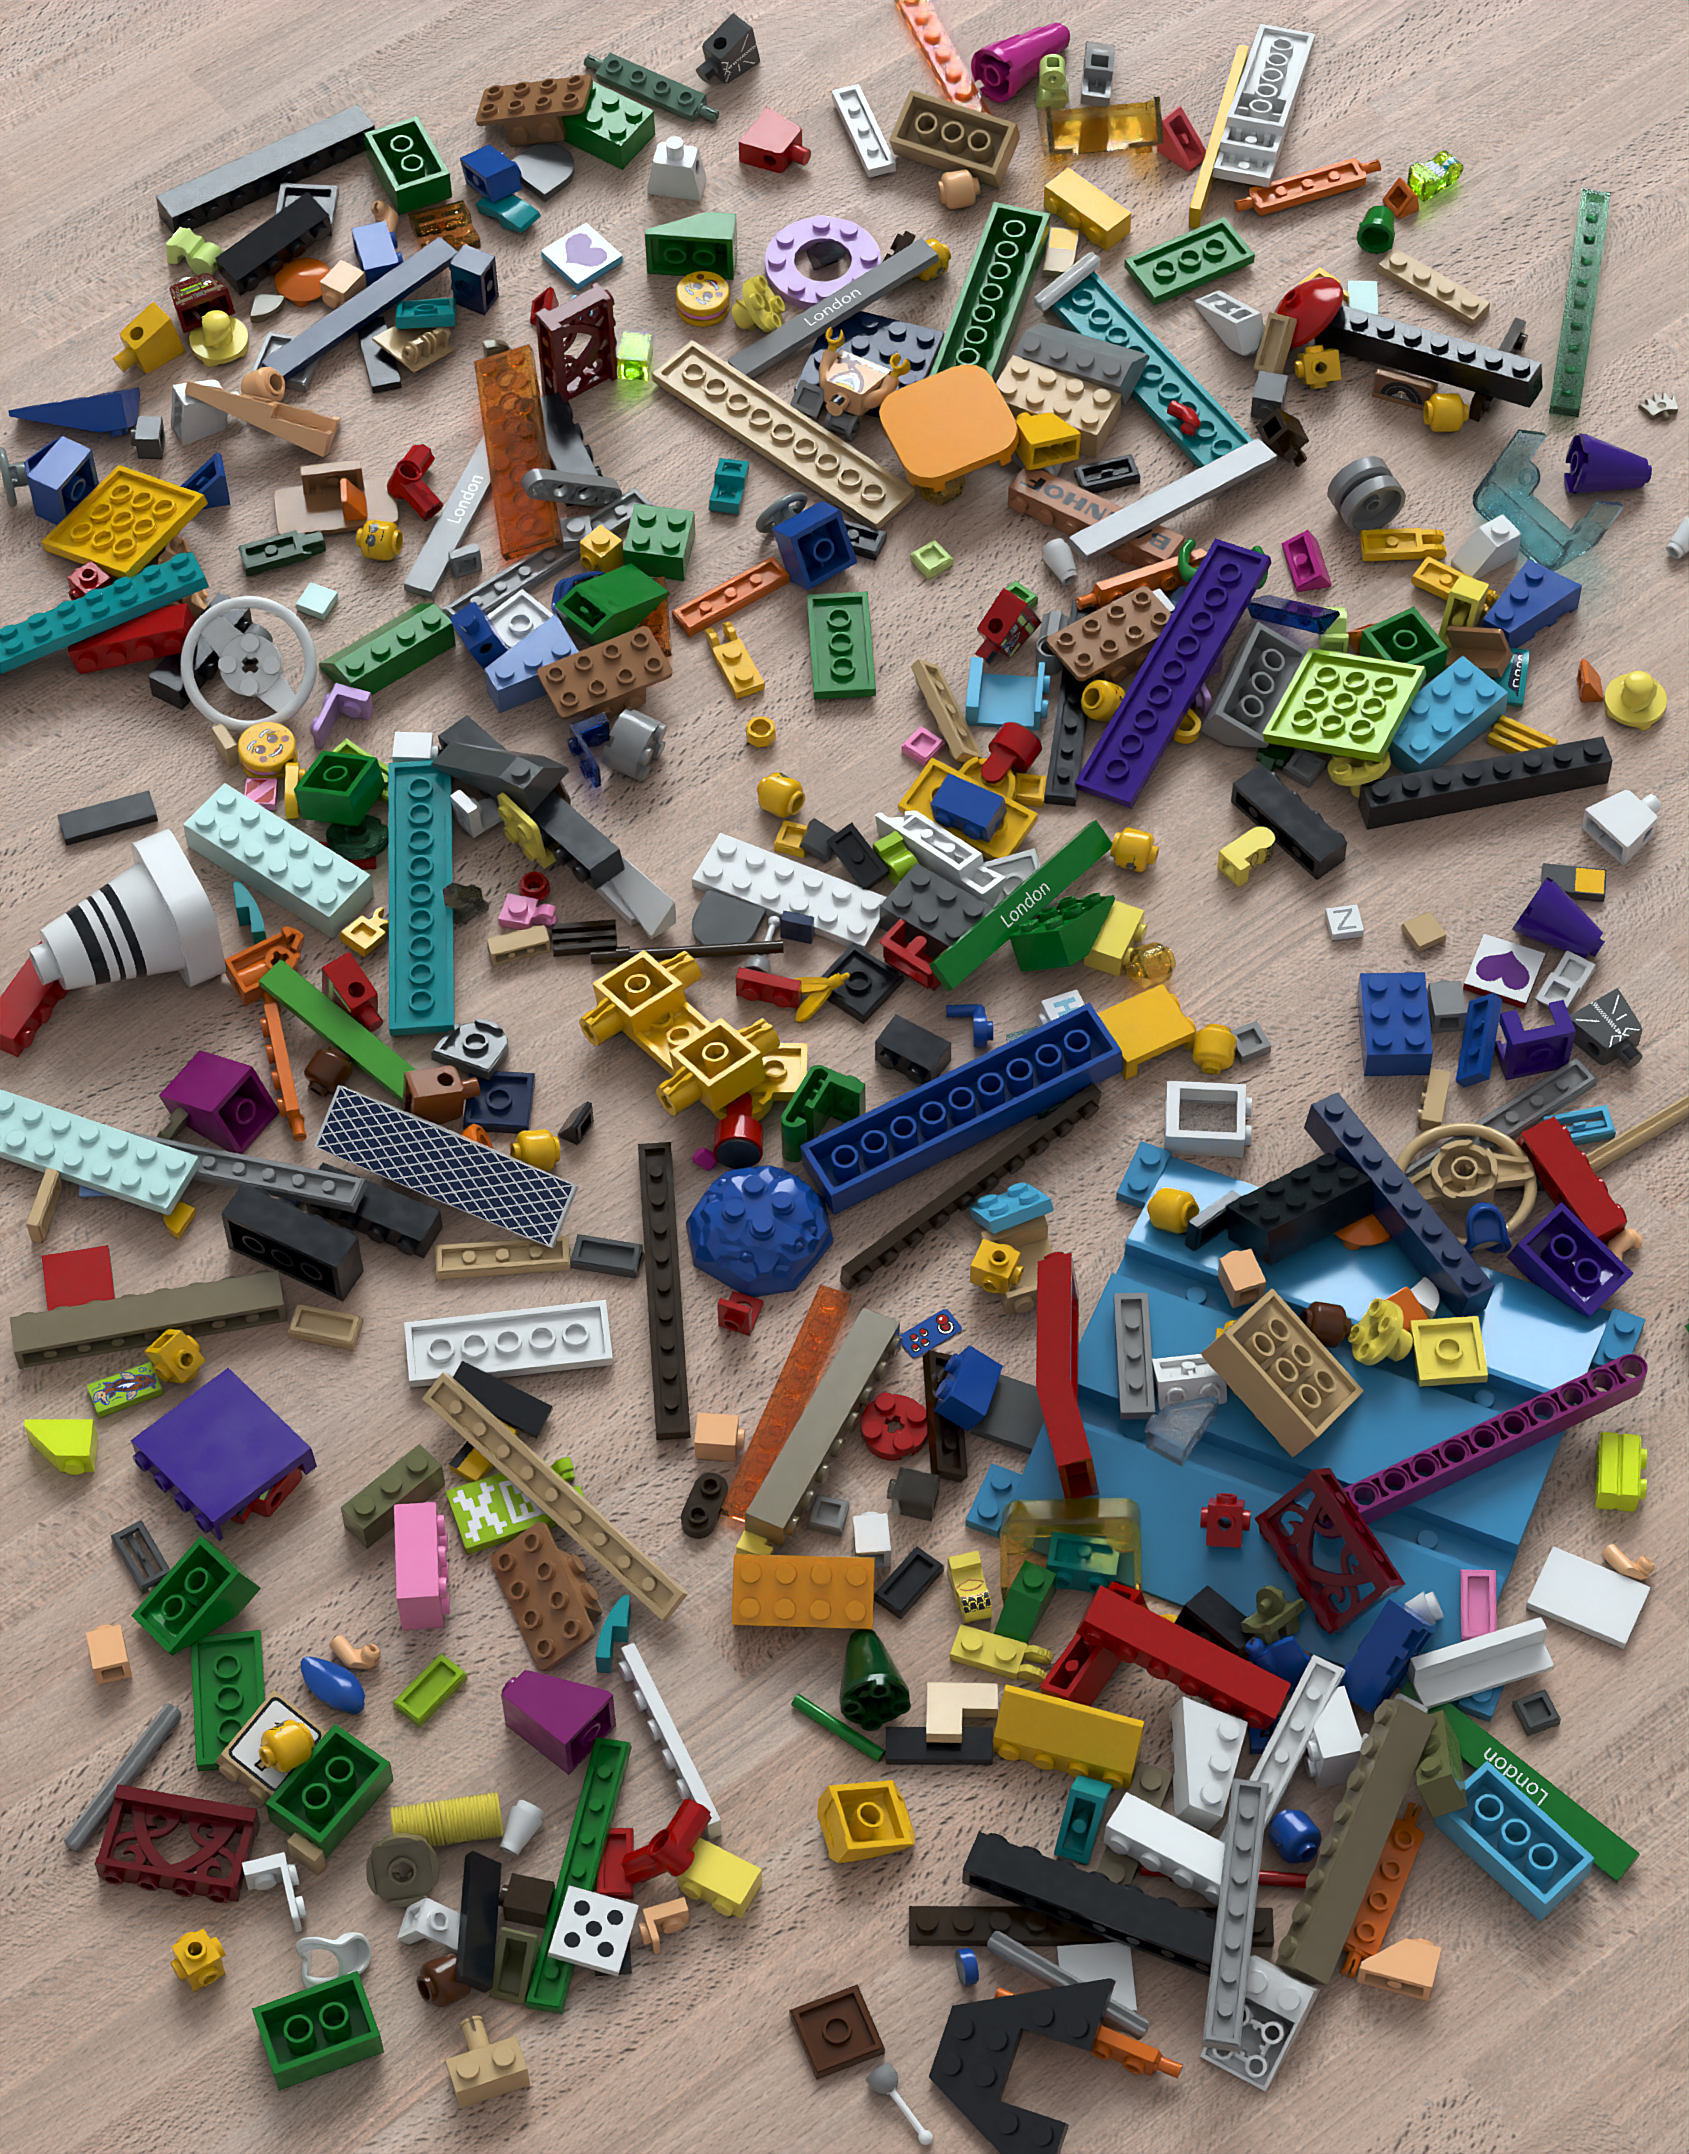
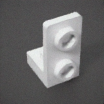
M461 790L450 795L455 821L473 838L502 821L497 811L498 807L491 797L477 802L475 798L467 797Z
M285 1852L243 1862L242 1866L248 1890H267L274 1887L277 1883L284 1882L295 1932L303 1931L300 1919L307 1917L303 1897H295L293 1886L299 1885L295 1863L287 1864Z
M424 1898L407 1907L397 1940L411 1945L426 1938L457 1953L460 1913L429 1898Z

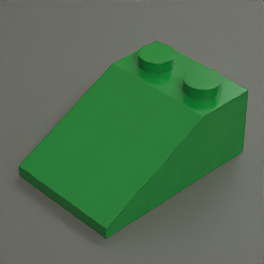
M704 212L645 229L647 274L686 276L698 271H707L718 274L723 279L734 280L738 255L736 214Z
M200 1536L131 1616L173 1656L239 1615L261 1588L222 1550Z

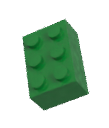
M594 81L584 112L561 116L567 132L566 138L563 141L621 170L655 136L654 110Z
M418 116L364 133L367 158L398 215L452 198L450 173Z
M334 1724L312 1749L310 1759L296 1767L265 1804L269 1819L290 1836L296 1832L323 1850L326 1860L394 1781L391 1764L344 1729Z
M358 1971L252 2008L278 2090L384 2053L381 2036Z

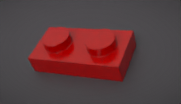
M739 967L736 975V996H741L750 1001L759 1000L772 1003L781 1008L790 1007L798 1009L802 1000V982Z

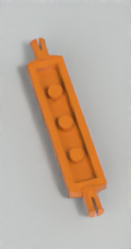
M1354 157L1272 181L1269 188L1255 186L1249 188L1247 198L1233 202L1234 209L1239 213L1240 211L1253 208L1258 212L1259 216H1263L1365 186L1366 175L1381 171V164L1378 159L1361 163Z
M1202 548L1192 551L1189 565L1193 568L1200 566L1207 553ZM1178 556L1098 582L1090 594L1076 597L1075 603L1079 610L1094 606L1098 610L1141 586L1148 587L1152 592L1160 588L1164 593L1179 588L1180 585H1188L1189 582L1182 579L1178 569Z
M265 991L263 998L265 1001L266 1017L260 1018L263 1037H270L271 1044L265 1045L269 1064L276 1063L277 1067L276 1071H271L275 1091L281 1090L283 1097L277 1098L280 1117L287 1116L289 1128L293 1132V1140L303 1141L307 1138L304 1127L305 1118L300 1114L279 1017L281 1007L278 1005L277 1000Z
M1409 1802L1403 1819H1395L1343 1946V1950L1348 1955L1340 1972L1345 1976L1349 1971L1347 1975L1349 1978H1355L1361 1960L1364 1961L1378 1953L1424 1838L1425 1832L1415 1826L1422 1812L1420 1805L1414 1809L1416 1803Z
M999 1986L994 1998L1016 1994ZM1101 2026L1093 2053L1089 2052L1101 2060H1108L1110 2058L1117 2061L1126 2070L1138 2075L1145 2073L1152 2076L1158 2070L1178 2079L1183 2068L1182 2063L1180 2064L1164 2057L1160 2050L1104 2026Z

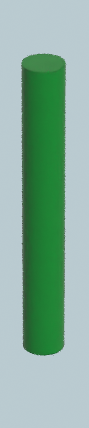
M797 1694L793 1699L792 1707L877 1763L884 1757L886 1753L884 1749L802 1695Z

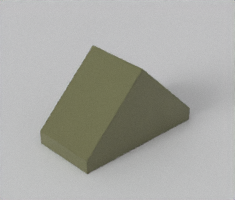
M502 1926L494 1964L493 1988L490 1989L489 1997L521 2005L526 2003L540 1951L538 1935Z

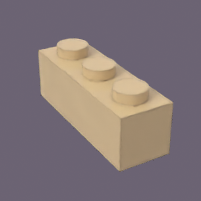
M545 925L533 926L528 929L496 935L487 939L488 952L493 966L551 952L550 939Z
M1431 1068L1430 1075H1425L1423 1087L1427 1088L1426 1093L1422 1092L1420 1104L1424 1106L1423 1110H1418L1417 1121L1420 1122L1419 1130L1427 1131L1441 1126L1451 1076L1450 1071Z

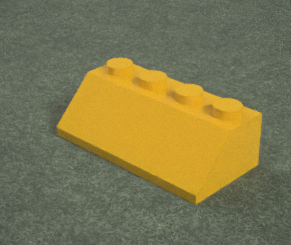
M1006 1684L993 1738V1752L1006 1760L1017 1761L1019 1759L1031 1762L1043 1770L1056 1769L1064 1771L1073 1778H1077L1079 1774L1111 1784L1113 1789H1120L1122 1787L1129 1789L1141 1755L1145 1721Z

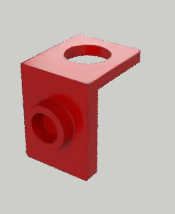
M732 1291L729 1300L720 1298L717 1303L718 1326L750 1336L764 1301ZM740 1303H746V1304L750 1305L751 1308H750V1307H747V1306H744V1305H741Z

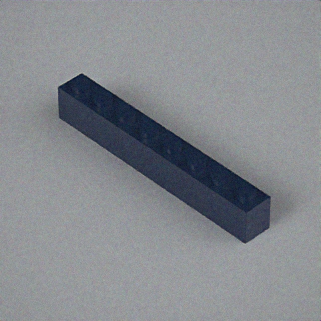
M1337 1092L1311 1104L1304 1129L1324 1154L1331 1153L1372 1178L1375 1212L1372 1214L1421 1275L1428 1278L1435 1285L1439 1297L1454 1316L1468 1317L1486 1309L1495 1285L1341 1095Z

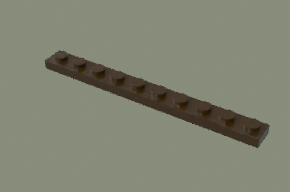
M1094 1083L1089 1085L842 1266L840 1282L847 1290H850L856 1284L862 1286L867 1283L874 1275V1271L882 1265L884 1267L890 1266L897 1260L901 1251L907 1247L911 1249L917 1246L924 1239L925 1234L932 1228L938 1230L949 1221L950 1215L958 1209L960 1211L966 1210L981 1192L988 1193L999 1184L1000 1178L1007 1173L1012 1175L1019 1171L1025 1164L1026 1159L1033 1154L1035 1156L1042 1154L1056 1137L1063 1138L1068 1135L1074 1128V1124L1082 1118L1084 1120L1091 1118L1099 1109L1098 1104L1102 1092Z
M671 1142L638 1144L656 1440L691 1438Z
M909 1906V1946H987L988 1940L995 1931L1002 1932L1023 1946H1065L1115 1942L1022 1906ZM1181 1907L1189 1911L1200 1910L1209 1914L1213 1920L1217 1919L1218 1907ZM1255 1908L1251 1947H1273V1908Z

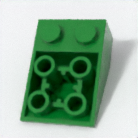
M630 563L576 585L554 606L567 628L589 645L595 646L632 631L670 595V592Z
M1092 893L1081 899H1076L1074 895L1063 897L1057 901V906L1040 911L1038 918L1021 923V929L1009 936L1020 971L1070 967L1089 955L1115 901L1114 895L1100 896V893Z

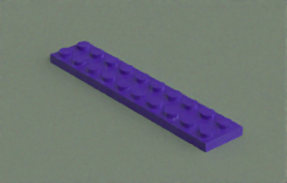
M1215 538L1076 779L1075 785L1078 786V790L1131 809L1133 808L1272 564L1270 556Z

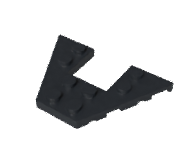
M1107 1978L953 2005L929 2078L1000 2154H1060L1069 2124L1002 2102L1001 2098L1024 2030L1093 2053L1116 1981Z

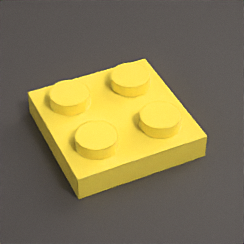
M1478 1316L1410 1320L1409 1329L1413 1337L1412 1348L1419 1387L1487 1382L1488 1370Z

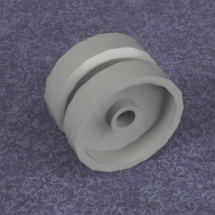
M1376 456L1360 458L1342 468L1333 477L1327 492L1329 500L1337 512L1340 513L1350 531L1360 534L1362 530L1380 529L1391 522L1400 513L1406 499L1403 488L1396 478L1393 477L1383 459Z

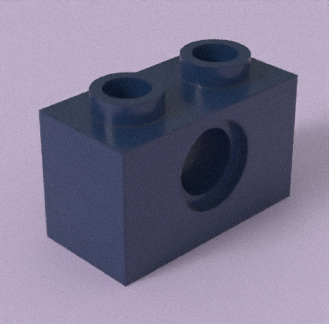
M464 244L459 252L451 257L449 262L453 298L456 299V305L485 316L499 297L495 256Z

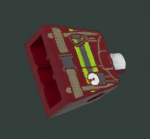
M203 273L193 278L184 277L179 283L169 288L183 333L202 327V316L210 311L220 310L228 316L235 314L228 288L209 273Z

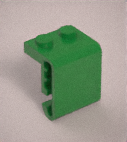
M822 1065L812 1066L781 1115L783 1158L789 1162L802 1161L800 1145L819 1137L830 1117L847 1123L865 1114V1083H862L852 1075H843Z

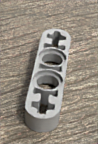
M539 468L530 470L521 479L523 489L527 496L532 499L603 508L622 496V491L617 482L609 477ZM562 484H565V485L562 486L561 488L556 489L558 486H560V485H562ZM588 487V488H587L586 490H584L583 492L578 493V492H579L580 490H582L583 488Z

